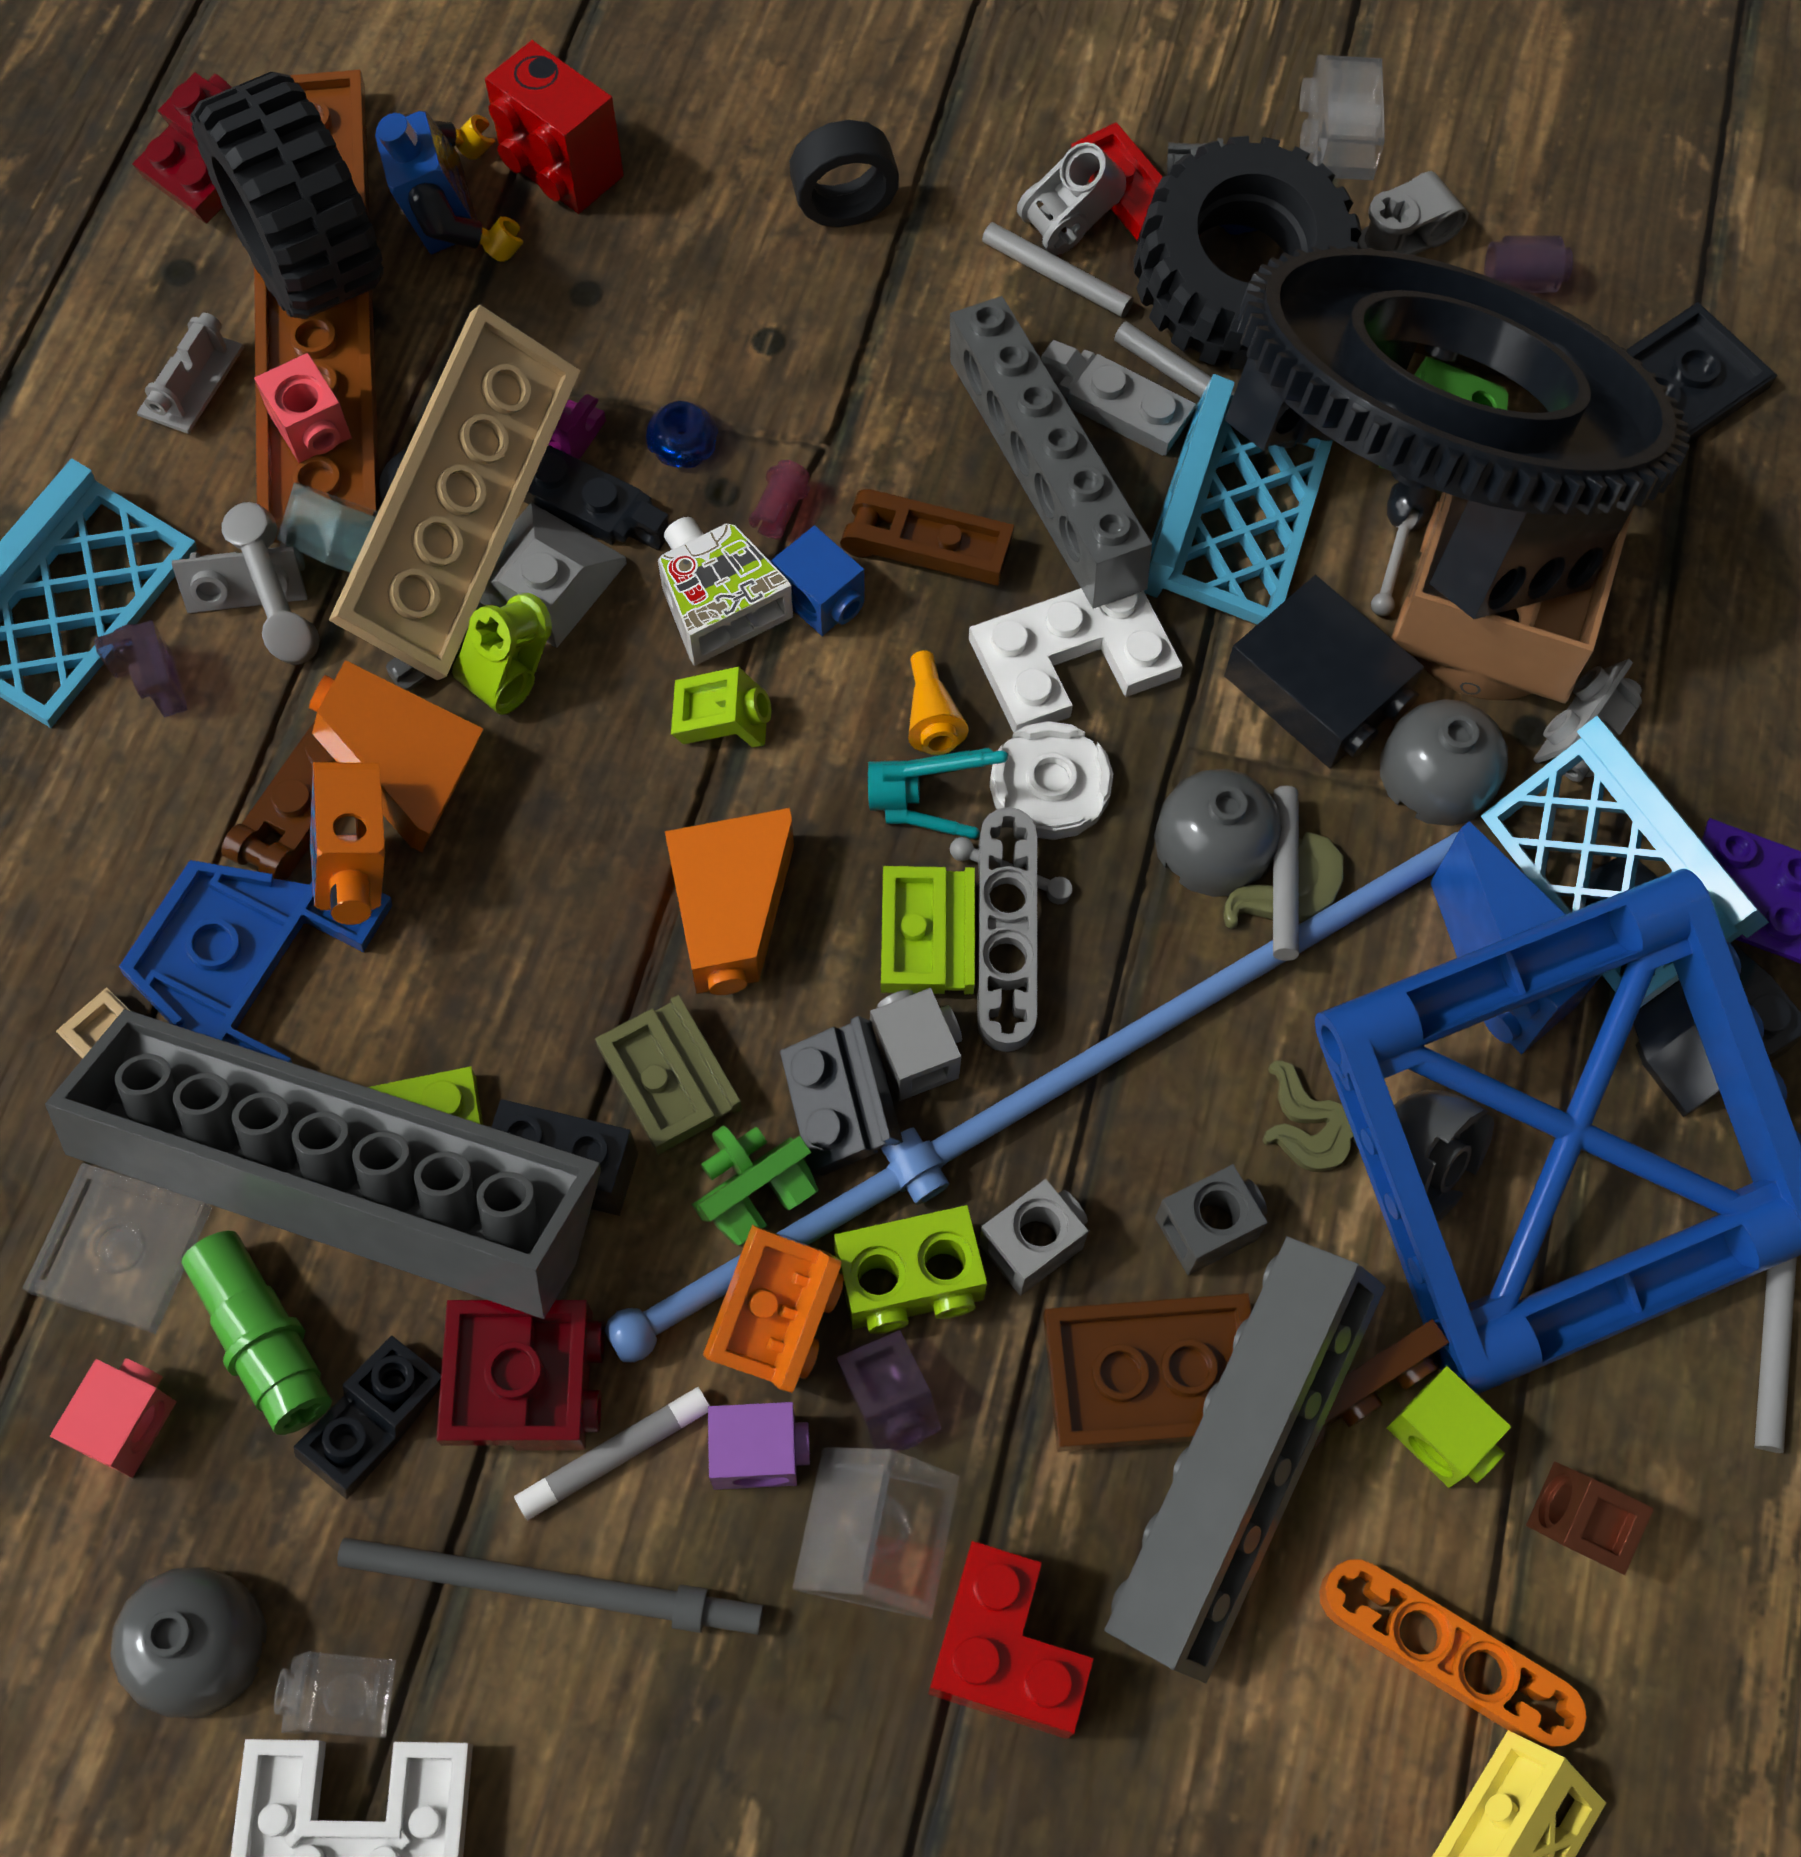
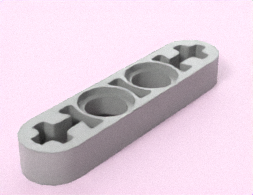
M1011 807L997 809L984 820L979 839L977 1026L979 1035L985 1044L994 1050L1003 1052L1015 1051L1026 1045L1033 1035L1037 1019V831L1035 823L1028 814L1020 809ZM1004 827L1013 828L1014 838L1024 839L1016 842L1013 853V867H1001L1002 842L998 839H991L999 837L1001 828ZM1011 884L1023 892L1026 903L1016 912L1005 913L993 906L989 894L998 885ZM1005 943L1015 945L1024 954L1025 965L1015 973L1006 974L999 972L992 966L989 959V953L994 947ZM988 986L996 988V990L988 991ZM1025 987L1026 992L1018 990V988ZM1014 989L1012 1013L1014 1017L1024 1019V1022L1016 1023L1011 1034L1001 1033L1000 1023L990 1021L989 1018L997 1017L1002 1003V990Z

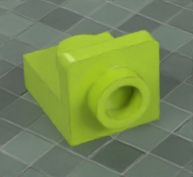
M739 666L675 680L671 735L683 745L734 734L741 737L752 748L765 745L766 723L771 718L770 699L766 691Z

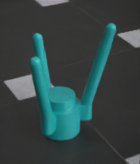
M990 748L909 761H869L870 811L885 810L886 824H910L951 835L977 839L980 836V830L977 827L907 810L908 804L920 802L919 776L1004 763L1009 758L1008 753L1003 750L993 752Z

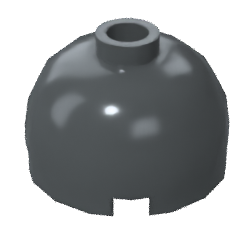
M1442 699L1415 707L1395 725L1380 757V777L1388 796L1397 805L1401 800L1408 808L1416 811L1417 813L1414 818L1427 824L1445 826L1472 821L1482 814L1485 808L1496 798L1508 770V746L1497 723L1484 710L1465 701Z
M1230 769L1205 770L1182 780L1163 803L1154 837L1159 860L1164 868L1167 863L1171 871L1180 877L1179 883L1190 891L1212 897L1229 896L1235 889L1251 885V883L1261 879L1272 868L1273 857L1277 851L1282 825L1278 806L1263 785L1245 773Z
M1423 1089L1400 1099L1394 1107L1435 1218L1439 1222L1453 1209L1464 1194L1461 1191L1450 1189L1459 1181L1465 1170L1476 1175L1482 1165L1491 1143L1494 1119L1486 1114L1489 1111L1469 1099L1444 1090Z
M208 1567L175 1568L147 1580L126 1600L113 1626L110 1657L118 1682L141 1707L169 1718H204L230 1706L253 1683L259 1667L256 1665L262 1653V1642L266 1643L267 1625L258 1599L240 1580Z

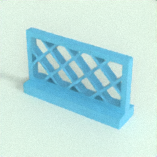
M1213 374L1196 405L1151 541L1152 551L1147 590H1144V593L1157 598L1164 588L1258 625L1286 599L1333 440L1309 439L1308 443L1303 445L1315 449L1312 461L1296 467L1284 447L1277 445L1269 446L1267 450L1281 472L1261 479L1249 456L1260 453L1263 450L1253 442L1241 445L1230 424L1225 421L1234 396L1231 395L1235 382ZM1225 445L1228 451L1221 453L1223 446ZM1235 462L1247 485L1227 492L1215 471L1218 467ZM1307 476L1306 481L1304 482L1302 477ZM1288 483L1299 505L1281 513L1268 490ZM1210 491L1213 497L1207 499L1208 493ZM1254 495L1267 518L1246 525L1234 502ZM1220 508L1233 531L1212 539L1200 517L1201 514ZM1293 521L1292 528L1290 529L1287 523ZM1274 529L1285 551L1284 554L1266 560L1253 536ZM1195 537L1198 544L1191 546ZM1240 542L1252 566L1232 573L1218 549ZM1205 555L1218 579L1204 583L1183 575L1186 561ZM1279 568V571H1278V574H1277V577H1276V575H1275V573L1273 572V570ZM1259 576L1271 596L1268 607L1247 600L1238 584Z
M72 458L0 541V623L4 619L5 625L0 626V641L7 640L11 661L9 665L0 666V698L52 728L174 579L175 573L171 564L172 560L189 559L190 553L197 550L194 540L95 481L92 470ZM102 504L121 516L123 530L88 535L86 521ZM130 522L140 528L131 529ZM79 531L80 537L73 538V536ZM160 539L174 548L163 562L138 566L134 543ZM126 544L130 567L95 573L91 554L92 549ZM83 551L86 574L51 579L49 565L57 555ZM42 574L43 581L35 582ZM148 579L142 587L141 580ZM133 581L135 596L126 607L101 610L98 593L99 586ZM89 588L93 612L58 617L54 593ZM45 595L49 619L14 624L12 608L20 599ZM112 623L105 632L104 624ZM96 626L98 641L89 652L64 655L60 631ZM52 633L56 657L20 663L16 638ZM75 668L68 676L67 669ZM53 671L59 672L61 686L45 705L25 693L23 676ZM13 678L15 687L5 682L4 679Z
M1598 716L1576 731L1581 737L1578 741L1481 815V818L1524 874L1565 914L1585 907L1586 898L1603 900L1634 888L1639 859L1665 861L1672 869V872L1685 868L1695 873L1703 882L1711 897L1727 942L1731 943L1742 934L1748 938L1769 923L1625 746ZM1584 760L1595 774L1591 800L1558 798L1562 775ZM1605 787L1617 802L1603 801ZM1547 788L1546 796H1537ZM1524 805L1544 807L1539 839L1514 837L1503 821ZM1556 808L1589 811L1583 843L1551 841ZM1601 812L1624 813L1631 818L1633 824L1629 848L1595 845ZM1643 834L1656 850L1641 849ZM1523 848L1537 849L1535 863ZM1549 851L1581 854L1576 887L1550 884L1545 877ZM1593 855L1627 858L1621 892L1588 888ZM1560 896L1574 897L1572 911ZM1673 962L1656 968L1655 975L1650 982L1641 1007L1679 980ZM1621 966L1602 974L1615 992L1622 978L1620 974Z

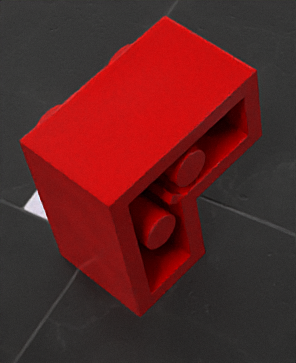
M971 1541L928 1695L1068 1739L1075 1733L1094 1658L1022 1636L1042 1562Z

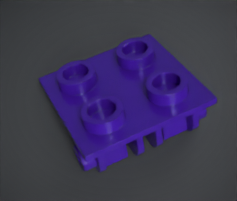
M1709 818L1702 838L1703 843L1769 922L1748 938L1742 934L1736 940L1801 964V851Z

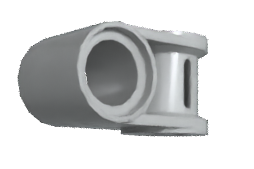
M1088 142L1077 144L1068 150L1065 156L1039 182L1035 183L1023 194L1017 205V213L1023 222L1032 223L1043 236L1042 244L1048 252L1053 255L1063 254L1077 245L1084 234L1110 208L1118 204L1126 189V176L1123 170L1097 145ZM1099 170V173L1097 177L1094 179V181L1087 184L1088 179L1091 177V175ZM1038 202H1042L1043 206L1039 208ZM1064 227L1067 228V232L1065 233L1062 232V229Z
M1424 172L1411 181L1389 191L1381 192L1373 198L1368 209L1370 223L1361 231L1362 234L1358 243L1362 249L1373 248L1374 250H1390L1396 253L1415 255L1428 248L1441 246L1452 239L1465 225L1469 213L1435 172Z

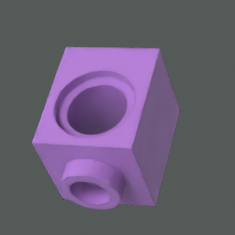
M793 1402L708 1406L709 1479L713 1489L797 1486V1466L810 1465L809 1424L808 1422L795 1423Z

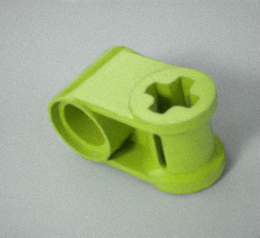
M520 593L510 598L505 606L486 605L475 610L470 617L468 631L461 652L454 662L452 673L457 681L500 715L508 714L522 704L534 685V675L552 629L551 616L546 605L539 597L531 593Z

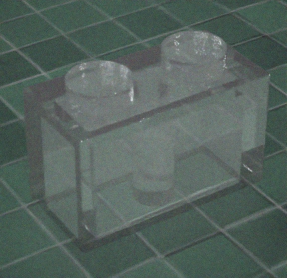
M1318 55L1312 78L1304 77L1301 86L1300 112H1308V119L1303 121L1300 149L1310 153L1309 161L1318 167L1323 163L1335 175V178L1374 180L1385 142L1382 58Z

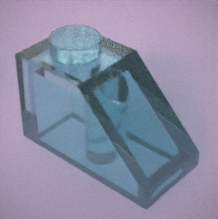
M294 482L277 540L327 565L351 573L378 511Z

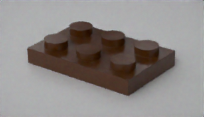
M1249 1293L1045 1309L1043 1321L1057 1452L1192 1441L1204 1416L1203 1407L1205 1399L1211 1388L1220 1381L1233 1353L1235 1334L1239 1326L1251 1314Z

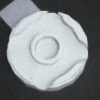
M1051 721L1026 725L1013 733L1012 738L1003 747L1001 745L998 751H1006L1009 758L1004 763L992 765L989 787L995 808L1011 807L1020 809L1028 814L1035 823L1037 838L1057 840L1077 836L1094 825L1108 806L1113 779L1110 761L1101 745L1097 742L1096 746L1092 740L1085 737L1083 730L1071 724Z

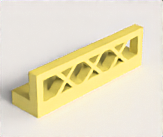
M1508 1730L1432 1857H1576L1605 1807L1606 1802L1565 1757ZM1567 1793H1569L1575 1800L1560 1826L1555 1828L1556 1812Z

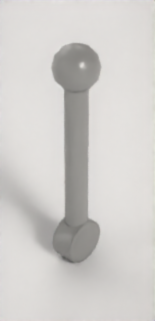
M959 837L950 844V853L955 860L963 862L970 859L978 863L979 849L974 848L971 840ZM1002 860L1001 867H1013V864ZM1037 875V888L1046 891L1047 898L1052 903L1064 904L1069 900L1073 888L1068 879L1055 877L1049 880Z

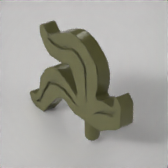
M1282 1060L1274 1061L1269 1065L1268 1071L1276 1075L1279 1081L1278 1100L1282 1112L1289 1120L1296 1123L1326 1122V1126L1319 1133L1310 1136L1303 1130L1286 1123L1275 1125L1265 1132L1262 1139L1265 1145L1278 1143L1297 1165L1310 1172H1325L1340 1167L1348 1156L1350 1141L1357 1145L1342 1103L1339 1104L1331 1100H1312L1304 1091L1294 1066Z

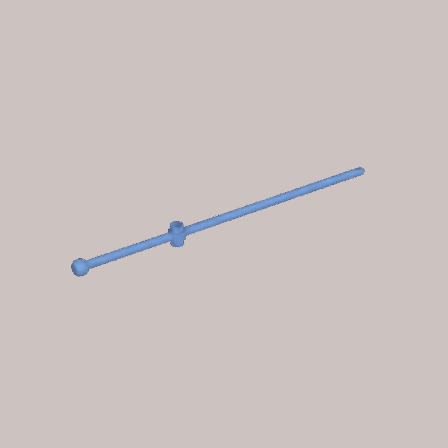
M1458 832L1451 834L1299 924V953L1434 874ZM1272 940L931 1142L930 1140L923 1142L915 1128H909L901 1132L902 1143L895 1146L889 1144L881 1148L890 1162L886 1169L782 1229L777 1234L809 1245L899 1191H908L916 1205L932 1199L950 1185L940 1170L944 1164L1285 961L1273 957ZM740 1255L644 1312L638 1308H626L617 1311L611 1316L604 1327V1332L622 1362H636L644 1359L653 1351L657 1343L656 1335L724 1296Z

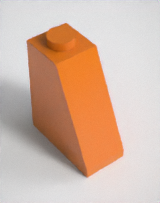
M345 660L336 678L333 679L324 675L312 696L308 708L317 712L312 734L336 762L380 763L383 816L410 847L423 852L476 749L483 728Z
M790 808L665 831L696 993L709 991L713 995H729L743 990L749 983L759 982L794 848Z

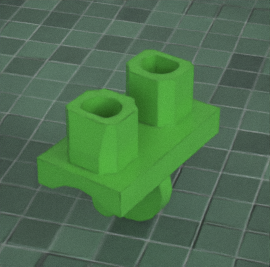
M723 1125L712 1133L720 1151L701 1163V1166L711 1180H714L730 1168L736 1174L691 1205L702 1221H713L716 1227L734 1245L739 1246L746 1241L752 1225L760 1228L767 1226L748 1197L751 1193L768 1183L784 1209L790 1210L818 1191L810 1168L803 1159L811 1152L801 1136H797L794 1139L789 1137L754 1162H751L748 1156L767 1143L761 1131L754 1127L736 1139L731 1131Z

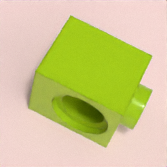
M1446 1366L1386 1428L1450 1488L1467 1475L1475 1483H1478L1501 1460L1505 1452L1496 1443L1511 1426Z

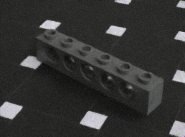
M1003 296L950 313V362L1092 608L1094 609L1147 590L1152 543Z

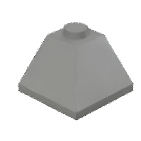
M531 502L515 520L479 602L485 606L496 605L497 607H502L507 604L510 598L520 593H531L539 597L546 605L552 622L551 635L546 642L557 648L627 564L626 557Z

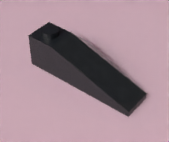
M1616 857L1592 871L1588 888L1621 892L1627 858ZM1638 861L1634 887L1658 878L1640 861ZM1586 898L1585 907L1601 900ZM1731 942L1730 944L1737 952L1741 963L1739 977L1748 1002L1758 1012L1764 1027L1762 1041L1770 1063H1772L1801 1040V1012L1772 976ZM1627 964L1621 966L1620 974L1622 976ZM1678 980L1639 1009L1633 1025L1639 1038L1635 1046L1643 1066L1684 1118L1721 1093L1681 983Z

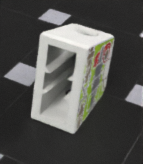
M683 517L674 521L665 530L664 538L672 550L662 554L658 559L662 588L688 656L694 666L793 617L791 584L735 525L724 524L703 534L692 517Z

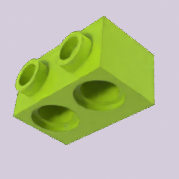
M967 1205L834 1234L836 1258L842 1261L839 1272L844 1277L843 1290L852 1330L867 1326L870 1334L887 1333L907 1326L909 1324L908 1317L934 1311L937 1319L953 1318L973 1311L975 1309L974 1302L984 1300L987 1281ZM949 1254L961 1263L963 1271L953 1279L942 1280L929 1273L926 1263L935 1255ZM880 1268L892 1273L897 1280V1284L886 1294L874 1295L861 1287L859 1283L860 1278L867 1271Z

